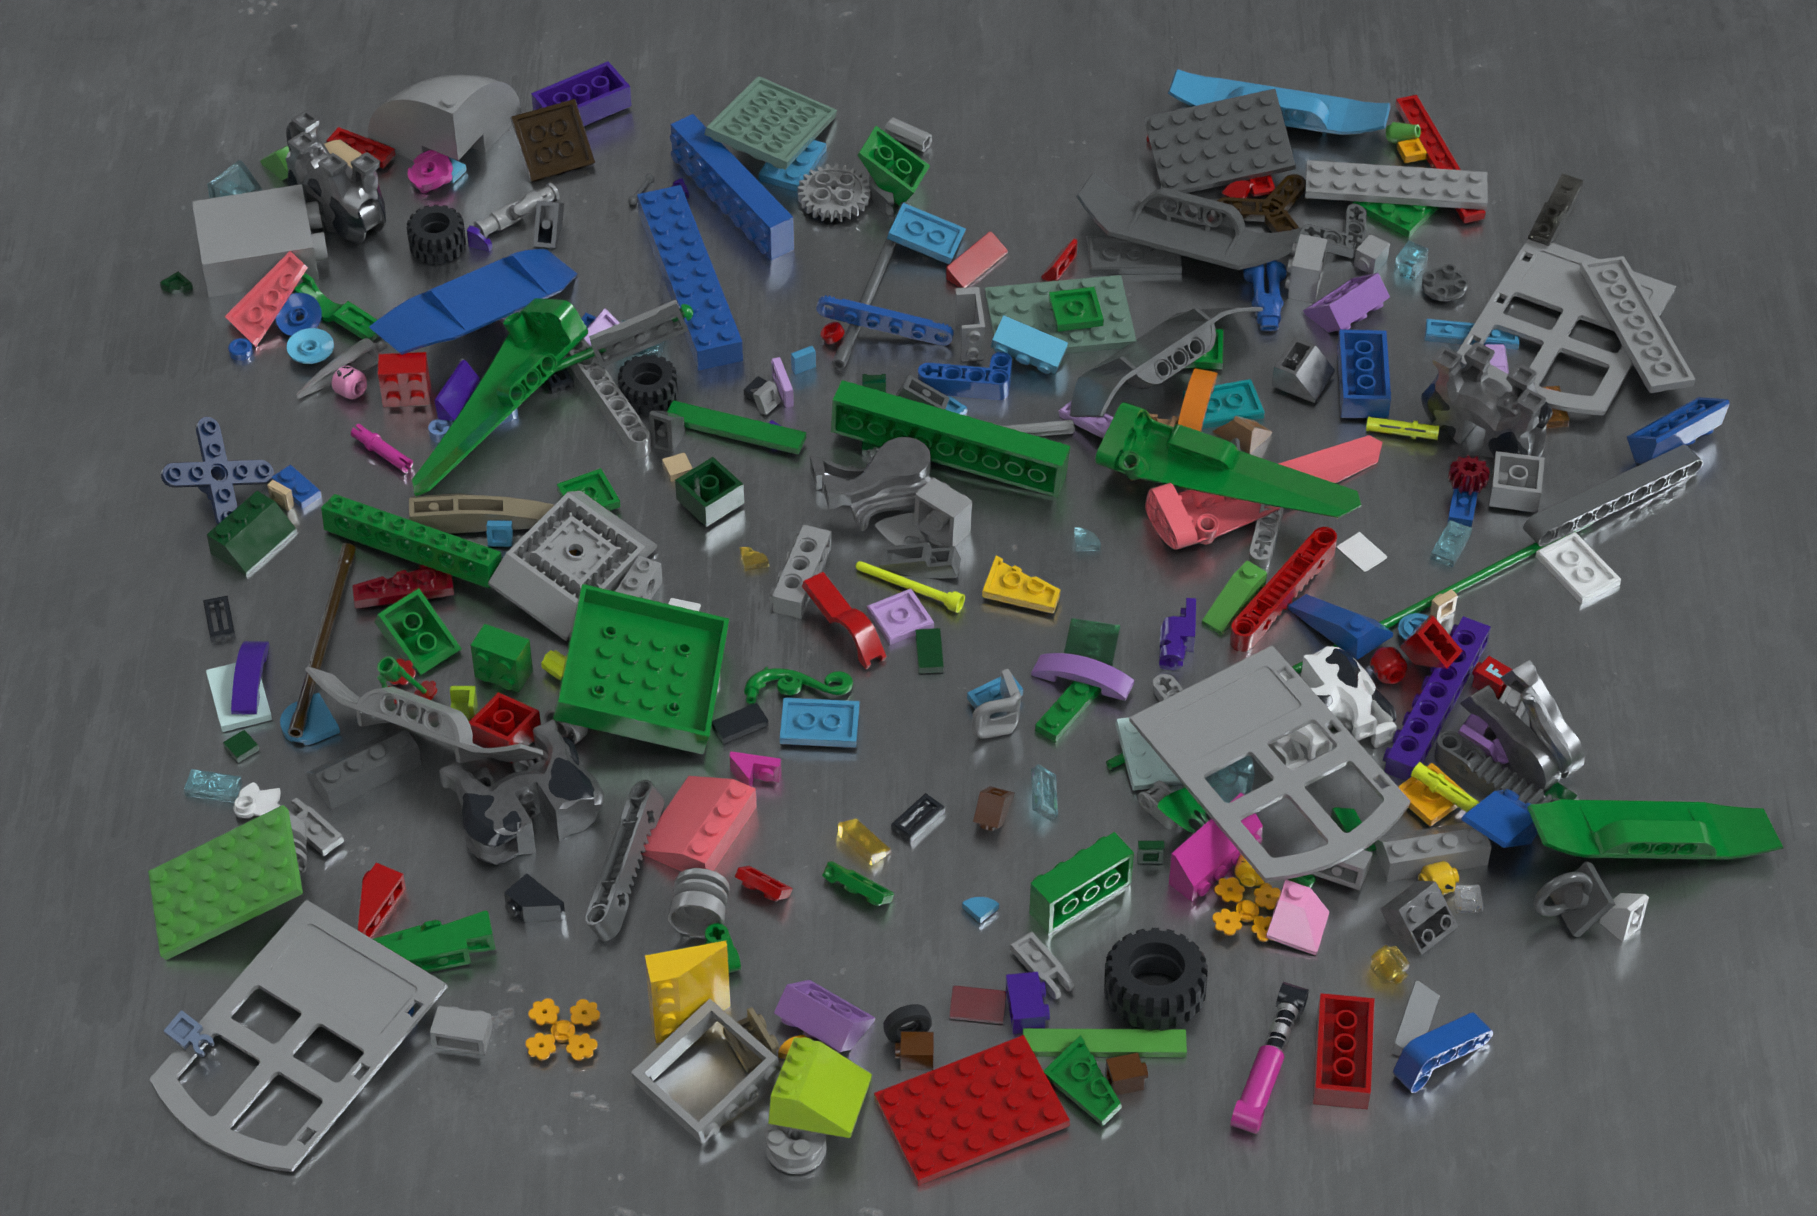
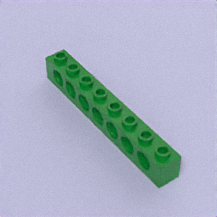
M334 494L321 507L325 531L489 589L491 587L488 585V582L502 561L500 551Z

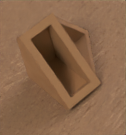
M1235 416L1229 423L1213 430L1214 433L1229 442L1238 438L1240 449L1248 454H1251L1272 434V431L1258 422Z

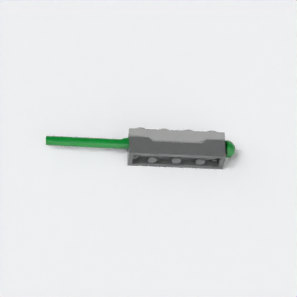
M675 299L589 336L592 346L562 359L554 373L594 356L597 357L601 368L685 333L689 331L685 318L687 321L692 319L693 309L687 304H681L682 308H680Z

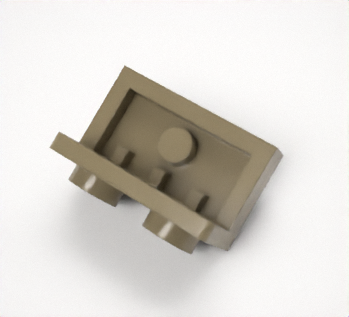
M753 1007L748 1008L747 1017L737 1021V1023L777 1057L779 1044L774 1034L769 1035L763 1016L761 1014L757 1015ZM724 1027L723 1033L747 1074H750L763 1060Z

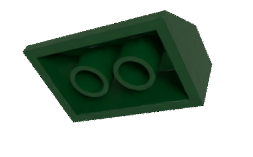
M256 491L207 534L210 554L247 576L295 534L297 530L274 500Z

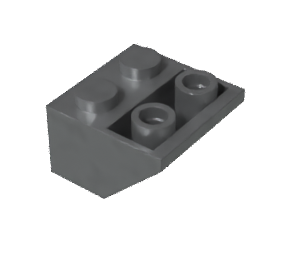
M1294 337L1274 366L1272 386L1315 403L1335 373V369L1316 345Z
M1416 881L1380 909L1391 931L1418 955L1424 954L1459 927L1435 881Z

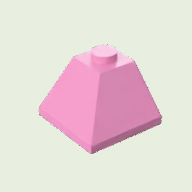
M1286 879L1278 896L1265 938L1316 956L1329 910L1311 888Z

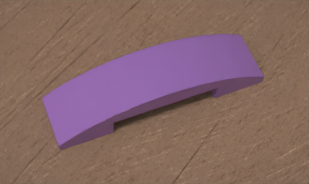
M1042 654L1031 672V676L1053 682L1059 676L1100 687L1102 695L1126 701L1134 685V679L1122 671L1103 662L1074 654Z

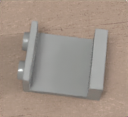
M979 287L956 288L955 324L956 328L961 327V361L984 360L985 322Z

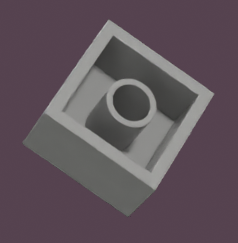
M1300 234L1298 243H1293L1291 256L1294 259H1289L1287 272L1291 273V275H1287L1285 288L1289 289L1288 299L1310 303L1316 302L1324 271L1327 239Z
M1496 451L1489 506L1538 512L1545 458Z
M934 477L915 494L914 527L947 547H956L970 534L972 500L966 495L960 494L946 483Z

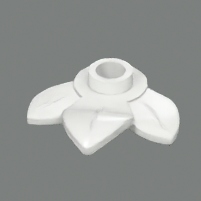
M255 782L245 786L240 791L239 797L235 800L233 806L234 813L241 818L259 817L279 807L280 805L277 803L281 796L280 788L260 791Z

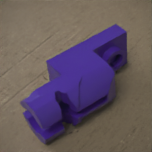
M1186 598V606L1180 609V617H1166L1161 625L1159 666L1161 669L1169 671L1178 670L1183 667L1186 652L1194 653L1196 598Z

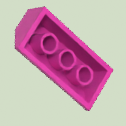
M1240 793L1231 802L1244 796V794ZM1256 813L1242 819L1241 822L1261 844L1263 825ZM1212 819L1171 854L1169 885L1191 902L1199 896H1204L1214 882L1224 878L1228 870L1236 865L1240 856L1237 848Z

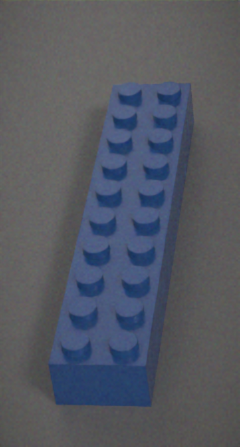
M678 185L637 194L638 214L671 301L676 299L680 308H682L681 304H687L693 309L692 319L687 321L685 318L689 331L685 332L684 335L698 371L743 361L742 339L682 186Z

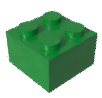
M487 624L483 625L470 645L474 676L484 682L488 681L497 684L504 689L520 692L533 672L530 639Z

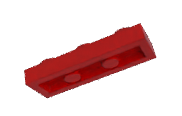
M340 127L326 140V143L341 140L361 154L368 152L380 161L379 167L383 169L396 155L395 148Z

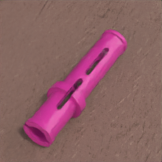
M361 424L355 425L359 431L354 427L352 428L351 437L364 444L368 451H374L403 473L408 472L405 466L411 469L413 460L383 441L379 434L370 432Z

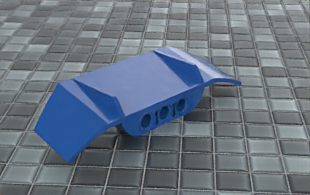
M547 249L516 252L406 300L379 318L369 328L402 355L423 347L462 337L522 310L534 298L547 299L562 292L576 278L577 273Z

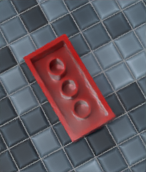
M1320 993L1317 1009L1313 1105L1368 1110L1371 1095L1375 998Z

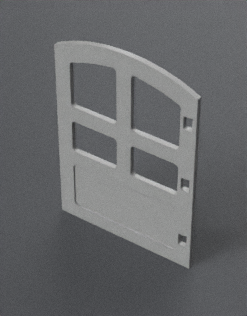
M1530 235L1457 353L1462 355L1461 367L1467 363L1464 355L1472 347L1470 343L1473 339L1484 345L1493 329L1508 332L1542 345L1529 368L1537 372L1534 379L1535 389L1541 396L1547 398L1546 402L1549 403L1551 408L1581 414L1604 415L1633 363L1623 345L1618 353H1612L1569 337L1578 320H1585L1614 331L1580 271L1581 262L1599 259ZM1524 256L1531 258L1529 262L1522 259ZM1633 271L1660 317L1671 299L1676 286ZM1517 296L1557 310L1562 314L1553 329L1547 330L1505 315L1503 312L1511 299ZM1499 297L1505 299L1503 304L1496 302ZM1563 352L1608 369L1593 396L1559 392L1539 386L1558 353ZM1490 364L1487 369L1489 378L1499 381L1512 391V386L1506 380L1508 374Z
M1273 645L1131 716L1129 719L1131 724L1264 882L1309 875L1352 858L1385 835L1410 805V800ZM1285 670L1291 679L1286 681L1279 673ZM1332 723L1339 732L1332 734L1326 726ZM1308 724H1316L1336 748L1294 770L1288 769L1268 745ZM1246 756H1252L1273 781L1231 803L1224 802L1205 780V777ZM1346 765L1353 766L1383 800L1365 821L1349 833H1344L1305 789L1307 785ZM1380 778L1387 787L1381 789L1375 780ZM1283 798H1288L1326 841L1327 845L1294 855L1272 858L1243 825L1241 820Z
M305 900L198 1022L203 1027L200 1035L207 1034L212 1039L216 1036L223 1038L258 1060L260 1063L215 1116H209L204 1112L178 1081L180 1075L198 1056L191 1044L186 1050L178 1045L150 1077V1081L161 1101L172 1115L187 1130L209 1146L252 1165L293 1172L448 986L445 982L310 901ZM256 989L264 990L301 1013L298 1020L278 1043H270L232 1019L233 1014ZM415 1003L421 1005L413 1017L407 1013ZM318 1027H324L364 1052L352 1069L338 1083L331 1081L293 1057ZM202 1043L199 1048L203 1050L208 1043ZM362 1066L368 1068L360 1080L354 1077ZM277 1075H282L323 1101L309 1120L285 1146L263 1142L231 1130L233 1125ZM310 1130L314 1135L304 1145L300 1140Z

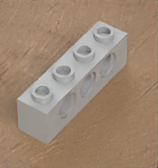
M803 525L800 533L795 534L793 549L788 551L786 555V566L784 569H780L777 587H773L770 593L769 600L773 602L774 613L799 619L802 618L810 599L809 595L802 588L804 580L821 573L831 549V531Z
M639 555L615 592L651 600L662 584L661 563Z

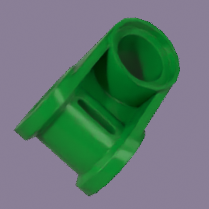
M719 923L709 925L705 931V944L726 941L729 973L740 971L741 962L739 954L733 945L727 927Z

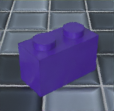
M1038 972L1007 974L1005 991L1012 1034H1023V1028L1045 1029V1021L1050 1020L1049 1005L1043 1003V998H1046L1045 982H1040Z

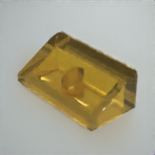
M858 819L841 822L837 825V835L871 866L891 853V849Z

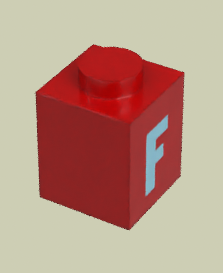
M1488 656L1482 663L1478 662L1472 671L1474 676L1472 687L1481 690L1489 685L1499 700L1507 687L1500 677L1513 669Z

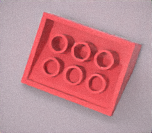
M688 776L659 818L657 826L651 830V836H647L649 843L644 845L646 851L641 854L679 871L692 868L714 871L756 809V788L734 779Z

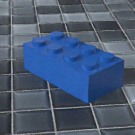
M1339 329L1337 360L1341 418H1368L1370 416L1388 419L1391 405L1387 331Z

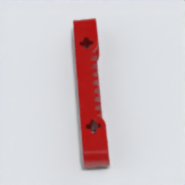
M1319 527L1314 530L1235 618L1231 625L1230 645L1234 650L1239 652L1251 650L1266 634L1272 622H1275L1277 615H1281L1282 609L1285 610L1287 604H1291L1293 597L1296 598L1298 592L1303 590L1304 585H1308L1309 579L1312 580L1314 575L1320 573L1334 557L1337 533L1332 528Z

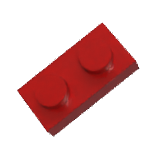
M751 866L738 867L735 878L741 880L743 886L764 892V897L772 901L789 898L793 890L788 885Z

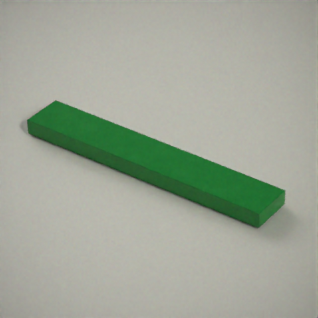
M674 400L667 411L668 413L684 417L685 428L794 454H799L807 438L804 431Z

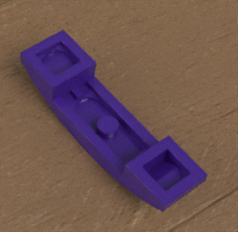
M244 641L242 643L234 672L231 714H257L260 701L259 687L263 664L267 661L269 641Z

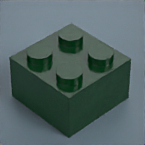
M711 457L675 480L676 499L706 527L744 504L743 483L714 457Z

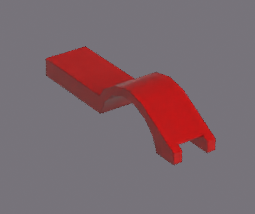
M824 572L803 581L802 588L829 623H840L851 634L856 644L858 660L865 669L870 668V660L876 657L881 662L886 659L887 656L870 619L862 611L850 607Z

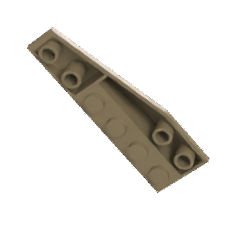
M462 493L411 496L409 498V520L449 534L487 531L486 525L488 520L512 521V530L529 529L554 504L511 497Z

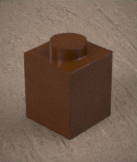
M901 1032V1042H895V1059H901V1070H933L934 1032Z
M1133 1053L1106 1059L1105 1076L1117 1096L1144 1090L1145 1079L1148 1078V1069L1145 1062L1141 1063L1139 1054Z

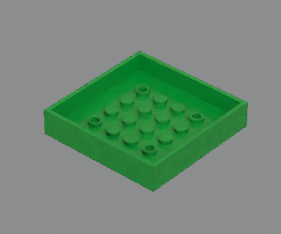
M582 584L574 614L553 720L704 754L710 736L729 618Z

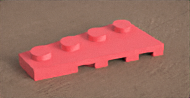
M289 251L229 311L225 318L257 347L308 267Z

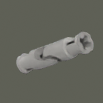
M549 182L545 188L526 194L519 202H511L490 213L488 218L482 221H474V227L480 229V233L487 239L489 234L495 231H502L519 222L525 217V214L536 213L537 201H559V192ZM508 207H509V215H510L512 218L516 219V220H510V219L507 217V215H506V210H507Z

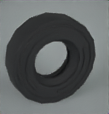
M919 1004L900 1007L891 1012L883 1022L885 1035L892 1043L901 1042V1032H928L932 1026V1018L925 1006ZM914 1021L913 1023H911V1024H909V1025H907V1026L901 1027L902 1025H904V1024H906V1023H908V1022Z

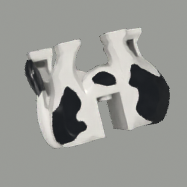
M1330 646L1321 649L1315 654L1304 655L1301 678L1348 730H1351L1353 726L1352 736L1357 741L1370 736L1371 743L1375 749L1393 741L1397 729L1394 723L1397 719L1395 708L1377 690L1369 674L1351 655L1339 647ZM1285 670L1279 673L1286 681L1291 679ZM1311 723L1268 746L1288 769L1294 770L1308 763L1307 759L1304 758L1305 754L1300 744L1307 748L1309 760H1313L1331 751L1333 743L1316 724ZM1331 723L1326 727L1330 730L1333 725Z

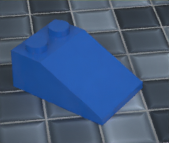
M1509 789L1494 791L1464 814L1461 819L1503 848L1531 844L1538 833L1527 808L1531 803H1523L1518 799L1519 795Z

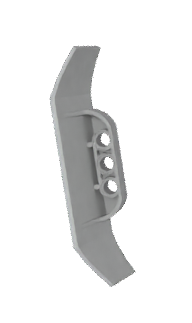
M308 666L305 668L313 680L330 696L341 704L356 709L359 726L392 722L454 745L456 761L459 763L489 757L505 762H520L544 755L542 750L523 744L482 748L473 744L470 723L459 710L396 687L373 689L360 698L333 674ZM416 706H417L418 711H419V714H418V715H417V713H416ZM438 714L441 719L440 723L438 722Z

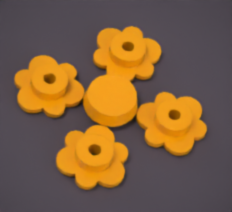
M1235 877L1219 879L1218 885L1214 889L1215 894L1222 896L1224 902L1233 901L1239 903L1236 906V912L1222 909L1221 912L1213 914L1212 920L1216 923L1215 929L1223 931L1228 936H1232L1236 930L1242 928L1240 920L1243 922L1253 921L1254 925L1251 931L1257 934L1256 936L1259 941H1268L1269 939L1265 937L1272 917L1267 916L1264 918L1258 916V906L1273 910L1281 892L1280 889L1273 888L1270 884L1264 883L1261 884L1260 888L1254 890V895L1256 896L1255 903L1249 900L1241 901L1245 888L1239 885V880Z
M546 998L542 1002L535 1001L533 1003V1008L528 1012L529 1018L536 1020V1023L540 1026L545 1023L553 1025L551 1027V1034L544 1035L539 1032L534 1037L526 1040L525 1045L529 1049L528 1055L530 1057L537 1056L539 1060L548 1059L550 1053L556 1051L555 1040L559 1043L569 1042L566 1051L572 1055L575 1061H581L584 1057L591 1058L593 1056V1051L598 1047L597 1041L590 1038L587 1033L581 1036L574 1035V1024L579 1025L582 1023L583 1026H589L591 1021L599 1020L600 1012L597 1010L595 1002L589 1003L586 999L578 1000L576 1006L570 1008V1014H572L571 1022L568 1020L557 1021V1014L560 1012V1008L554 1005L552 999Z

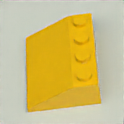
M726 941L645 955L650 1019L656 1043L664 1042L709 999L722 1010H726L731 1006Z

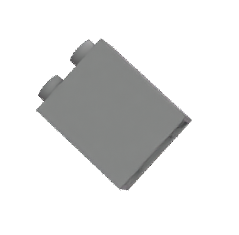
M302 184L192 201L208 297L250 291L289 251L308 267L305 272L306 274L311 276L314 281L319 280L316 261L328 260L324 232L311 234L310 230L322 228L318 201L305 203Z

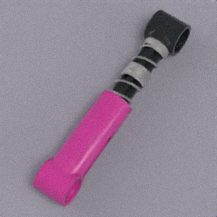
M1286 982L1282 983L1276 1001V1018L1272 1021L1265 1045L1261 1046L1257 1052L1241 1098L1235 1105L1230 1126L1258 1134L1265 1108L1285 1058L1282 1048L1287 1044L1290 1037V1027L1294 1026L1293 1020L1304 1012L1309 989Z

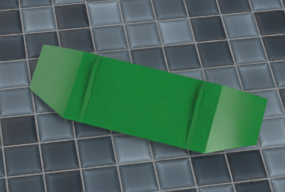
M1571 799L1530 804L1527 807L1543 845L1566 854L1585 858L1736 859L1784 849L1764 808L1724 806L1707 802Z

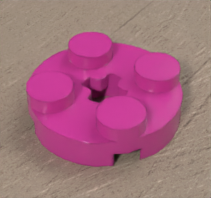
M429 150L418 155L413 160L414 165L412 168L409 167L407 172L413 186L419 189L421 193H428L430 190L436 189L452 180L453 165L448 156L437 153L434 150Z

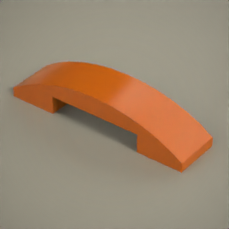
M1194 368L1178 420L1179 425L1202 432L1203 421L1218 373Z

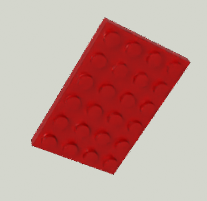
M1024 1035L874 1093V1099L918 1186L1070 1126L1068 1115Z

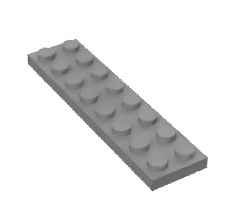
M1307 160L1305 198L1487 210V172Z
M1619 256L1581 262L1580 271L1649 393L1694 386L1695 378L1625 257Z

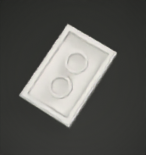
M1576 532L1536 551L1535 557L1581 605L1619 586L1621 583V578Z

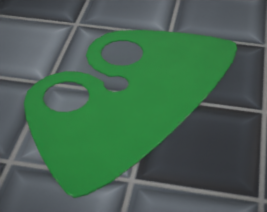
M1186 788L1179 789L1165 796L1157 805V808L1168 818L1192 834L1197 831L1190 826L1189 819H1195L1200 823L1201 827L1205 825L1194 814V810L1201 814L1202 819L1206 823L1209 821L1205 815V810Z

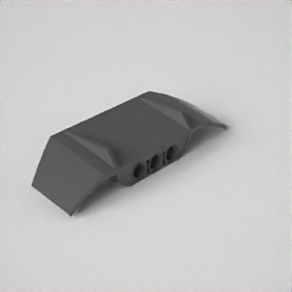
M1095 173L1089 177L1076 196L1094 222L1108 236L1236 270L1259 266L1291 254L1293 252V243H1298L1300 234L1303 235L1304 233L1303 227L1276 233H1259L1245 229L1242 215L1234 206L1168 188H1160L1153 191L1142 202L1133 200L1114 190ZM1168 199H1172L1176 203V207H1171ZM1189 205H1194L1198 213H1193ZM1211 210L1219 214V219L1211 215Z
M1196 307L1186 312L1176 313L1138 338L1136 342L1127 345L1080 376L1074 389L1070 416L1104 417L1114 395L1125 381L1140 389H1148L1161 384L1213 348L1216 338L1214 322L1225 315L1236 312L1263 311V307L1199 309Z

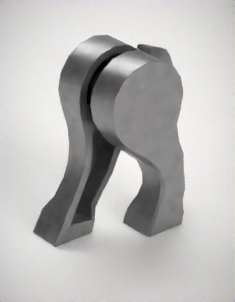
M898 437L886 442L875 453L867 467H845L833 463L826 458L810 456V473L816 490L823 491L828 508L835 509L842 505H850L858 529L864 531L868 527L871 516L877 513L915 506V494L931 480L930 451L924 443L917 439Z
M1531 660L1526 661L1500 677L1507 686L1520 693V701L1524 704L1529 716L1530 728L1511 709L1496 698L1494 691L1489 685L1459 703L1469 713L1479 716L1491 727L1499 739L1513 771L1517 773L1518 779L1521 780L1524 777L1528 785L1531 783L1535 785L1537 791L1540 788L1543 791L1548 789L1561 778H1566L1584 765V750L1578 737L1565 722L1555 699L1549 692L1543 679L1537 673L1535 665Z

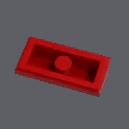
M1073 239L1058 253L1041 275V279L1048 282L1060 279L1077 256V239Z

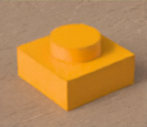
M1419 138L1398 142L1397 150L1404 163L1426 159L1427 152Z

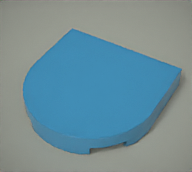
M316 693L312 697L302 737L294 738L288 734L297 702L289 705L283 711L280 718L282 733L291 742L295 741L304 743V745H310L340 733V728L320 693Z

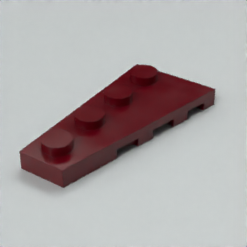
M419 565L420 569L408 573L406 570H401L388 579L381 576L352 585L355 608H367L394 604L418 588L426 599L454 595L452 575Z

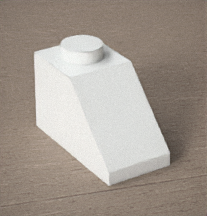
M1620 893L1613 899L1616 905L1600 918L1599 923L1624 942L1641 928L1649 897L1645 894Z

